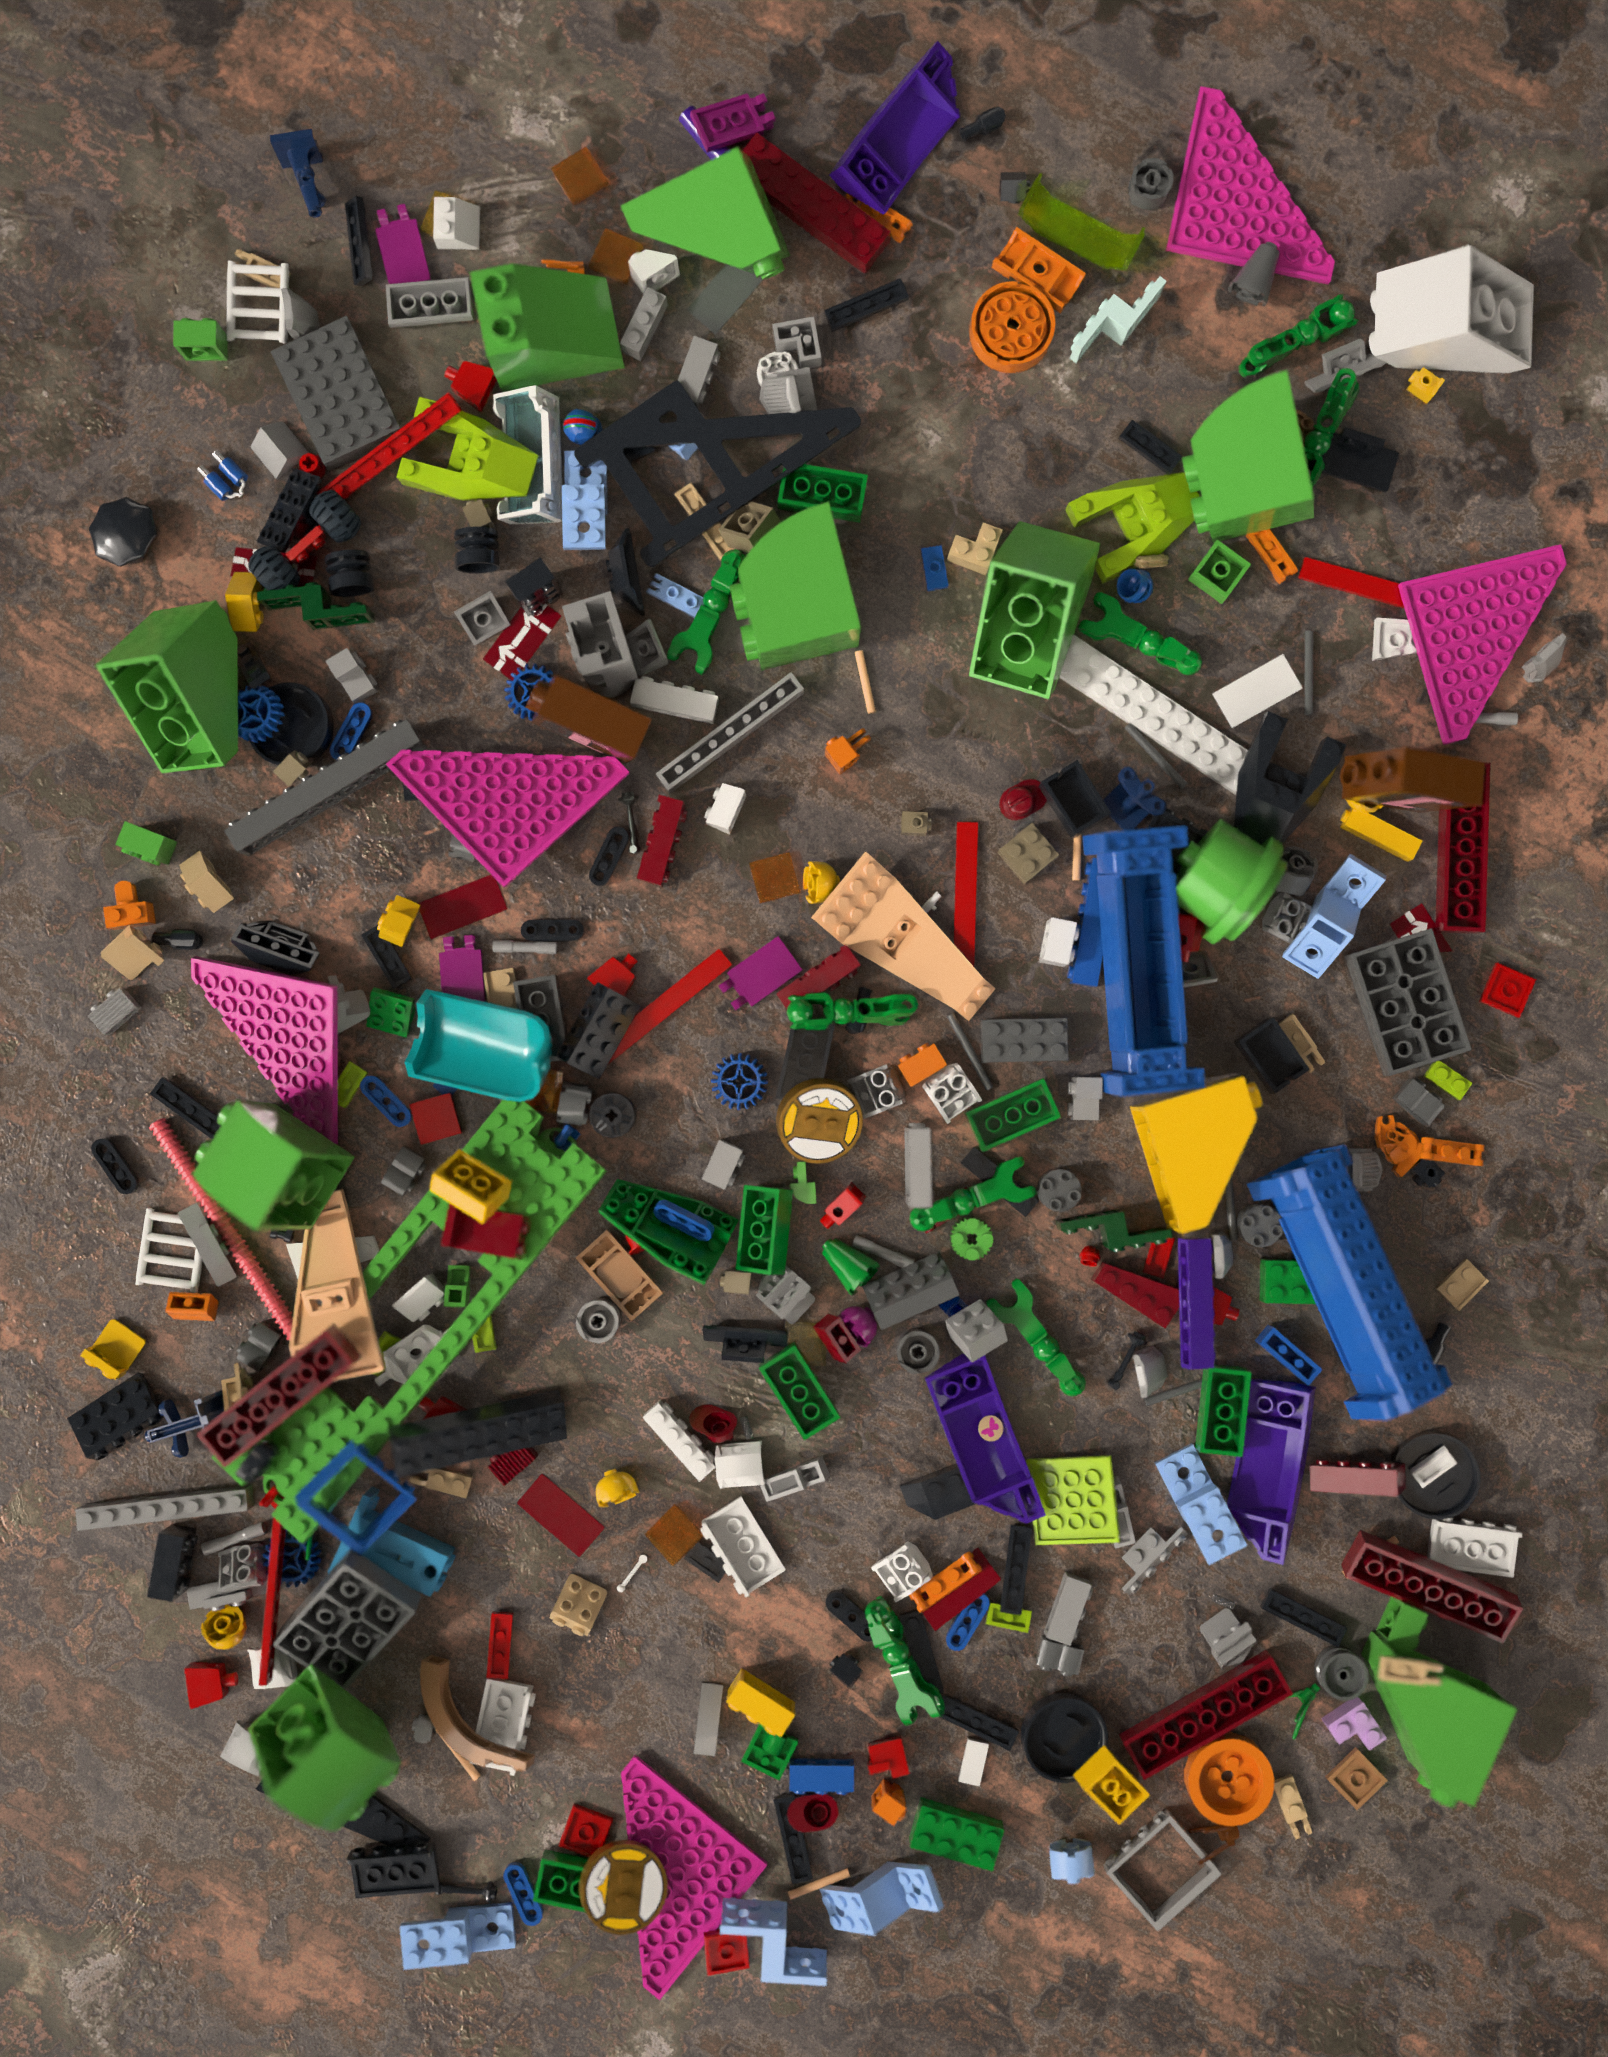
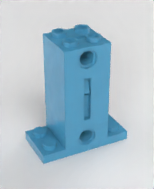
M373 1486L363 1494L348 1527L357 1535H360L381 1514L372 1510L376 1508L380 1499L377 1496L380 1490ZM395 1521L362 1554V1556L410 1588L431 1597L434 1591L438 1592L440 1587L443 1586L447 1577L444 1572L448 1571L456 1557L453 1554L455 1547L398 1521ZM343 1542L339 1546L328 1573L350 1549Z

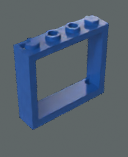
M353 1440L295 1496L297 1507L360 1556L417 1498L413 1491L415 1488L407 1480L403 1482L400 1477L397 1478L394 1469H387L384 1466L385 1463L378 1456L373 1457L369 1454V1450L362 1443L357 1444ZM355 1455L401 1492L360 1535H357L312 1499Z

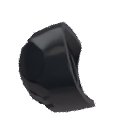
M263 1440L261 1444L255 1445L235 1475L244 1482H254L261 1478L270 1469L275 1456L280 1454L278 1445L272 1440Z

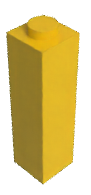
M1354 808L1346 809L1340 819L1342 821L1340 828L1406 862L1414 859L1422 843V840L1369 813L1359 812Z

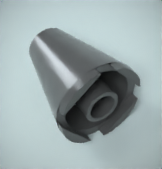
M1271 242L1260 244L1228 287L1229 292L1232 293L1234 290L1237 292L1236 297L1251 305L1257 306L1261 302L1262 306H1266L1280 253L1277 250L1278 247Z

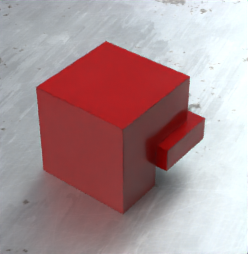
M901 1735L868 1743L871 1759L868 1761L870 1775L891 1770L893 1778L909 1774Z

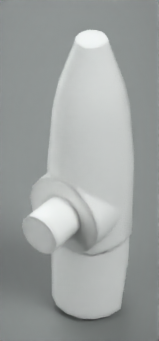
M935 892L922 906V909L926 913L931 909L935 911L937 907L934 905L941 898V895Z

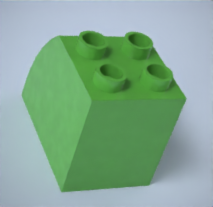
M1286 370L1264 377L1246 386L1216 408L1191 439L1193 455L1182 457L1190 493L1200 490L1202 493L1201 497L1191 499L1198 534L1210 531L1213 543L1216 540L1224 541L1314 518L1313 494Z
M827 502L803 510L769 531L750 550L739 566L740 583L729 585L737 621L748 618L750 624L740 627L747 661L758 659L761 671L859 646L861 627L830 505Z
M239 1099L236 1102L228 1103L219 1114L218 1123L222 1126L214 1139L206 1140L196 1153L195 1159L199 1164L193 1172L194 1178L217 1202L255 1230L312 1229L355 1156L276 1104Z
M312 1663L248 1728L269 1799L299 1819L329 1831H338L348 1819H357L365 1810L368 1798L380 1786H388L396 1778L399 1766L401 1765V1760L383 1719Z

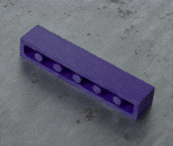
M1202 1237L1178 1238L1181 1367L1190 1370L1214 1368L1216 1359L1214 1351L1215 1331L1213 1329V1319L1215 1316L1213 1308L1214 1288L1212 1286V1275L1214 1273L1212 1266L1213 1245L1210 1238Z

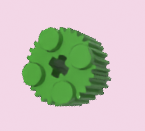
M969 1216L967 1219L964 1217L963 1220L959 1219V1222H955L956 1225L952 1226L953 1230H950L952 1234H949L951 1237L949 1240L952 1242L950 1245L954 1252L968 1260L980 1259V1256L983 1258L984 1254L987 1255V1251H990L989 1247H992L993 1243L992 1231L987 1226L988 1224L979 1218H970ZM969 1233L971 1235L976 1234L974 1243H967V1235Z

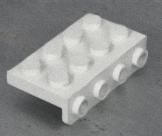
M742 1496L701 1521L703 1527L700 1530L706 1540L711 1539L714 1544L711 1547L717 1558L721 1556L725 1564L722 1566L728 1576L732 1575L736 1582L733 1584L739 1594L743 1593L745 1597H748L752 1591L786 1570Z
M1452 1517L1440 1520L1432 1519L1427 1558L1456 1570L1514 1577L1518 1538H1522V1532L1517 1530L1516 1526L1503 1524V1527H1498L1492 1522L1482 1521V1524H1476L1474 1520L1461 1518V1521H1454Z
M487 1678L476 1733L488 1741L519 1751L525 1749L527 1736L524 1735L525 1727L529 1728L532 1715L528 1714L529 1707H533L536 1694L532 1693L534 1686L498 1678ZM493 1761L485 1766L510 1771V1775L513 1776L516 1773V1770L511 1766L496 1765Z

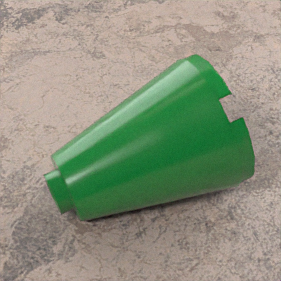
M837 1238L834 1240L828 1239L822 1246L824 1249L822 1252L823 1256L851 1296L858 1293L856 1288L866 1285L877 1273L878 1269L876 1268L881 1266L877 1261Z

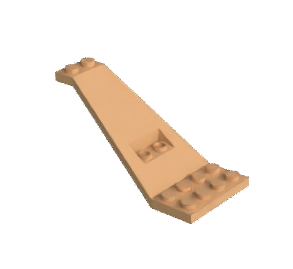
M867 852L862 855L811 917L843 945L846 944L848 948L952 1007L968 1021H970L995 990L899 881Z
M343 1189L334 1191L312 1229H305L289 1346L291 1355L294 1356L335 1323L362 1357L333 1381L380 1372L385 1369L373 1324L349 1208ZM337 1295H341L343 1297V1301H340L337 1298ZM317 1299H320L323 1304L319 1305Z

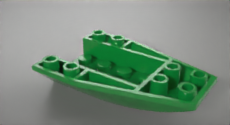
M616 1179L598 1210L605 1219L665 1266L703 1285L709 1280L739 1221L702 1201ZM660 1200H667L709 1221L714 1226L712 1237L708 1241H700L660 1221L654 1215L656 1204Z

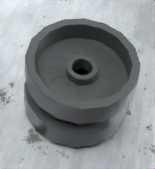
M1332 1645L1323 1649L1317 1656L1314 1663V1674L1319 1684L1333 1698L1352 1700L1362 1694L1368 1683V1671L1363 1661L1351 1649L1339 1645V1647Z

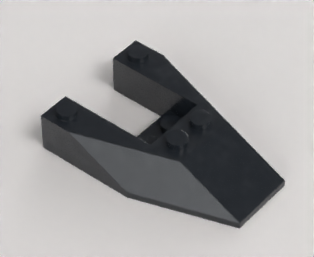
M1270 711L1262 716L1238 772L1233 825L1234 828L1260 845L1270 837L1283 844L1312 812L1323 795L1347 746L1328 736L1321 740L1305 777L1273 764L1270 760L1288 719Z

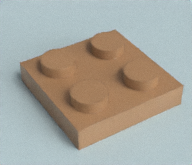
M1356 1747L1325 1776L1356 1810L1388 1781Z

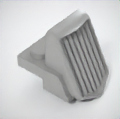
M809 367L766 375V379L761 384L759 399L768 414L817 410Z
M328 976V984L338 986L339 1034L368 1018L370 1007L363 990L344 992L343 983H339L337 976Z
M1372 1148L1348 1149L1354 1163L1346 1168L1354 1186L1357 1188V1191H1373V1188L1379 1185L1383 1171L1378 1154L1372 1152Z
M787 1266L785 1275L763 1274L758 1293L756 1294L769 1309L781 1319L787 1320L790 1324H794L815 1301V1297L809 1292L811 1287Z
M1228 1608L1223 1609L1200 1626V1631L1212 1648L1211 1653L1221 1669L1226 1666L1243 1663L1251 1648L1257 1643V1640L1252 1635V1628L1247 1622L1243 1625L1239 1623Z

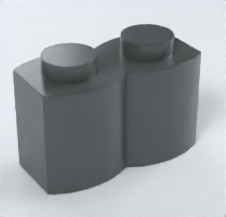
M1417 1078L1415 1080L1408 1079L1392 1098L1418 1122L1429 1126L1445 1107L1441 1103L1442 1098L1434 1092L1429 1093L1425 1089L1426 1084Z
M402 1146L381 1183L402 1196L406 1193L410 1194L416 1185V1182H414L416 1176H421L427 1167V1164H425L427 1158L407 1146Z
M264 1321L252 1325L248 1332L250 1335L248 1341H243L236 1351L239 1353L236 1359L257 1372L262 1371L284 1336L283 1333Z
M1042 1635L1035 1659L1036 1664L1045 1671L1057 1669L1060 1670L1062 1675L1072 1677L1073 1674L1078 1675L1084 1647L1073 1642L1069 1646Z

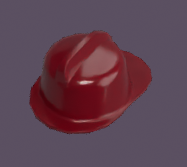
M1027 779L1007 789L999 800L1001 813L1010 820H1021L1039 811L1047 801L1039 788L1041 782Z
M707 1404L698 1406L691 1412L689 1423L693 1429L706 1435L709 1440L721 1443L733 1439L737 1418L731 1412Z
M827 1794L808 1795L796 1798L790 1804L787 1817L789 1824L799 1832L821 1831L831 1828L835 1824L839 1809L837 1802Z

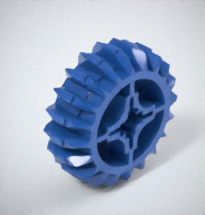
M526 664L525 671L518 667V675L513 672L511 673L514 680L506 681L511 687H506L504 691L510 693L505 696L506 701H511L508 707L510 709L515 708L513 713L517 715L521 712L520 717L522 719H525L528 714V719L532 721L535 712L525 708L530 697L527 687L530 690L533 689L538 679L533 683H528L525 679L540 677L541 681L549 683L553 678L551 677L553 672L548 670L545 673L546 667L543 665L538 671L537 664H533L530 670L529 665ZM519 685L524 689V695L521 697L520 703L517 699Z
M246 686L245 691L238 690V737L254 743H258L259 740L266 741V736L273 738L272 731L279 732L277 725L283 724L279 719L285 716L280 711L284 708L283 704L279 703L281 701L280 697L276 696L274 691L269 690L265 686H258L255 689ZM252 710L257 712L256 714L259 716V718L255 716V713Z
M742 1053L738 1054V1060H735L734 1055L731 1054L730 1062L726 1058L722 1059L725 1063L724 1066L717 1063L716 1066L721 1069L720 1072H712L713 1075L718 1076V1079H711V1083L718 1084L717 1087L712 1088V1091L719 1090L720 1093L715 1096L716 1099L723 1096L724 1099L721 1104L724 1105L727 1100L730 1101V1109L733 1108L734 1103L737 1104V1110H741L742 1103H744L746 1109H749L748 1102L751 1101L754 1106L757 1105L754 1098L757 1097L762 1100L763 1097L758 1094L759 1091H767V1089L761 1088V1084H768L767 1080L761 1079V1077L767 1075V1072L760 1074L759 1070L764 1066L762 1064L758 1067L755 1066L758 1059L755 1058L751 1063L749 1062L750 1055L748 1054L745 1060H742ZM737 1064L735 1076L723 1078L725 1071L732 1065ZM743 1064L753 1069L757 1079H749L744 1076ZM739 1070L740 1075L743 1076L742 1079L745 1078V1081H751V1083L741 1085L740 1093L739 1088L733 1082H728L729 1080L738 1079ZM722 1084L734 1086L736 1099L727 1095ZM747 1085H757L751 1096L742 1099L743 1089Z
M286 1529L285 1543L294 1542L299 1544V1546L292 1548L289 1545H285L281 1585L286 1581V1587L289 1588L292 1583L295 1587H298L300 1582L306 1584L308 1578L312 1579L315 1576L314 1572L319 1570V1566L316 1564H319L322 1559L316 1556L321 1554V1550H315L318 1542H314L311 1548L310 1560H308L306 1565L302 1553L304 1550L306 1552L307 1541L306 1543L299 1542ZM271 1544L265 1546L268 1552H265L263 1557L268 1560L263 1563V1566H269ZM298 1552L295 1555V1559L291 1561L289 1564H287V1562L290 1560L289 1557ZM287 1568H293L296 1571L299 1570L301 1573L293 1574L288 1573L285 1570Z

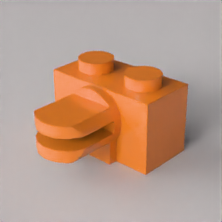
M864 728L848 739L843 737V735L840 738L835 736L826 743L825 756L839 775L857 763L860 756L856 751L872 739L870 735H867L852 746V743L867 732Z
M120 881L115 884L116 905L103 907L106 928L119 930L125 929L129 925L140 927L156 924L153 903L147 901L138 902L137 889L134 883Z

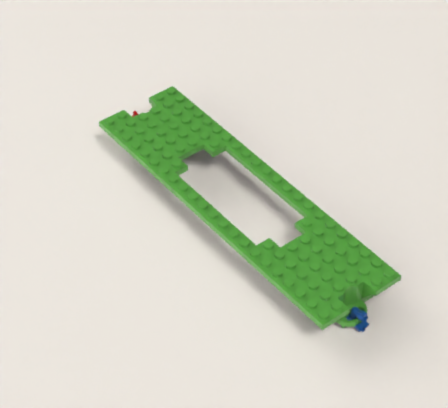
M502 1100L462 1149V1151L512 1181L509 1199L496 1211L530 1217L531 1227L525 1238L526 1252L521 1260L483 1253L478 1262L493 1274L492 1277L385 1408L372 1396H367L355 1411L327 1385L227 1467L224 1468L216 1457L212 1456V1459L241 1486H245L247 1482H244L235 1475L238 1468L255 1445L261 1444L263 1440L275 1442L280 1449V1454L275 1456L270 1469L263 1475V1487L266 1495L258 1504L266 1508L271 1504L275 1508L271 1515L299 1542L306 1543L320 1524L297 1507L295 1496L351 1440L357 1444L362 1443L369 1450V1454L373 1457L379 1453L389 1440L388 1427L402 1424L607 1172L606 1169L577 1145L576 1140L581 1134L570 1124L566 1125L563 1129H547L538 1136L541 1121L544 1117L526 1101ZM559 1132L558 1136L555 1138L553 1142L552 1139L554 1133ZM429 1190L362 1272L368 1301L433 1222L444 1231L449 1206L448 1201ZM355 1455L312 1499L328 1512H331L368 1465ZM271 1480H273L276 1484L272 1488H270Z

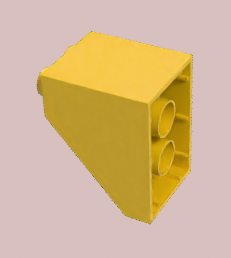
M1226 1077L1206 1083L1205 1088L1183 1090L1130 1106L1167 1228L1179 1233H1185L1208 1225L1257 1120L1254 1109L1262 1106L1261 1096L1254 1082L1246 1084L1244 1077Z

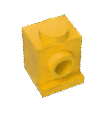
M1423 367L1420 371L1415 370L1408 380L1411 384L1406 390L1427 404L1445 380L1438 378Z

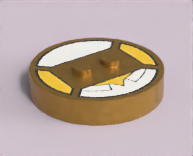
M827 1078L806 1080L793 1087L783 1097L776 1115L777 1131L785 1148L796 1158L817 1164L834 1161L845 1155L857 1142L863 1124L861 1108L851 1091L843 1084Z
M617 1840L605 1844L591 1855L582 1870L579 1882L581 1903L589 1919L601 1930L616 1935L638 1932L647 1927L658 1916L665 1903L667 1877L664 1867L655 1853L640 1842Z

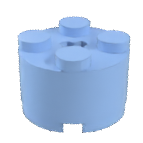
M1073 1838V1843H1066L1065 1839H1061L1049 1845L1052 1879H1067L1068 1883L1076 1884L1080 1883L1081 1878L1095 1876L1090 1841Z

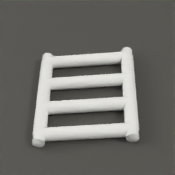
M228 261L227 341H234V338L279 340L280 343H287L288 331L286 329L281 288L289 289L288 263H281V266L236 264L234 261ZM236 273L280 275V288L236 286ZM236 295L280 297V310L235 308ZM235 316L279 318V331L235 329Z
M147 1208L135 1284L143 1285V1283L185 1288L190 1289V1292L198 1293L203 1260L197 1249L194 1260L149 1254L150 1241L195 1247L191 1238L152 1233L153 1220L183 1224L181 1219L176 1214L154 1212V1209ZM147 1262L193 1268L191 1281L146 1275Z

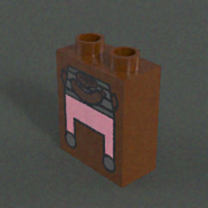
M557 675L548 684L538 680L525 708L535 712L531 723L601 755L616 757L623 765L635 759L651 722L650 718Z
M1409 747L1345 756V764L1340 772V780L1343 784L1342 799L1419 813L1481 806L1485 762Z

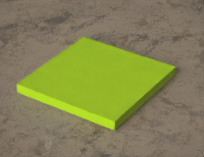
M1111 1455L1034 1458L1026 1460L1046 1516L1033 1521L1035 1545L1119 1543L1121 1541Z

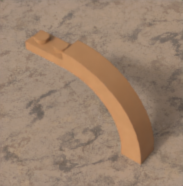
M434 1655L421 1660L420 1684L424 1705L435 1729L455 1752L482 1767L487 1766L493 1761L496 1765H508L516 1771H525L534 1764L535 1755L488 1741L466 1724L456 1709L449 1686L450 1660Z

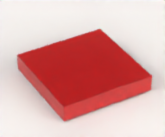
M1495 963L1479 1002L1520 1018L1537 979L1500 963Z
M451 1093L409 1104L421 1145L462 1133Z
M574 1803L558 1846L590 1858L595 1851L604 1846L613 1817Z
M720 1929L703 1932L707 1976L750 1968L747 1935L721 1934Z

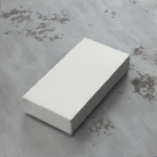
M1442 1446L1409 1471L1421 1487L1424 1488L1455 1466L1457 1462L1446 1447Z
M967 1738L958 1778L959 1782L980 1786L989 1747L988 1742Z

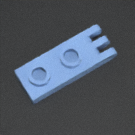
M656 573L654 578L660 581V584L651 581L650 585L657 590L654 591L648 588L646 593L695 618L700 606L703 605V597Z

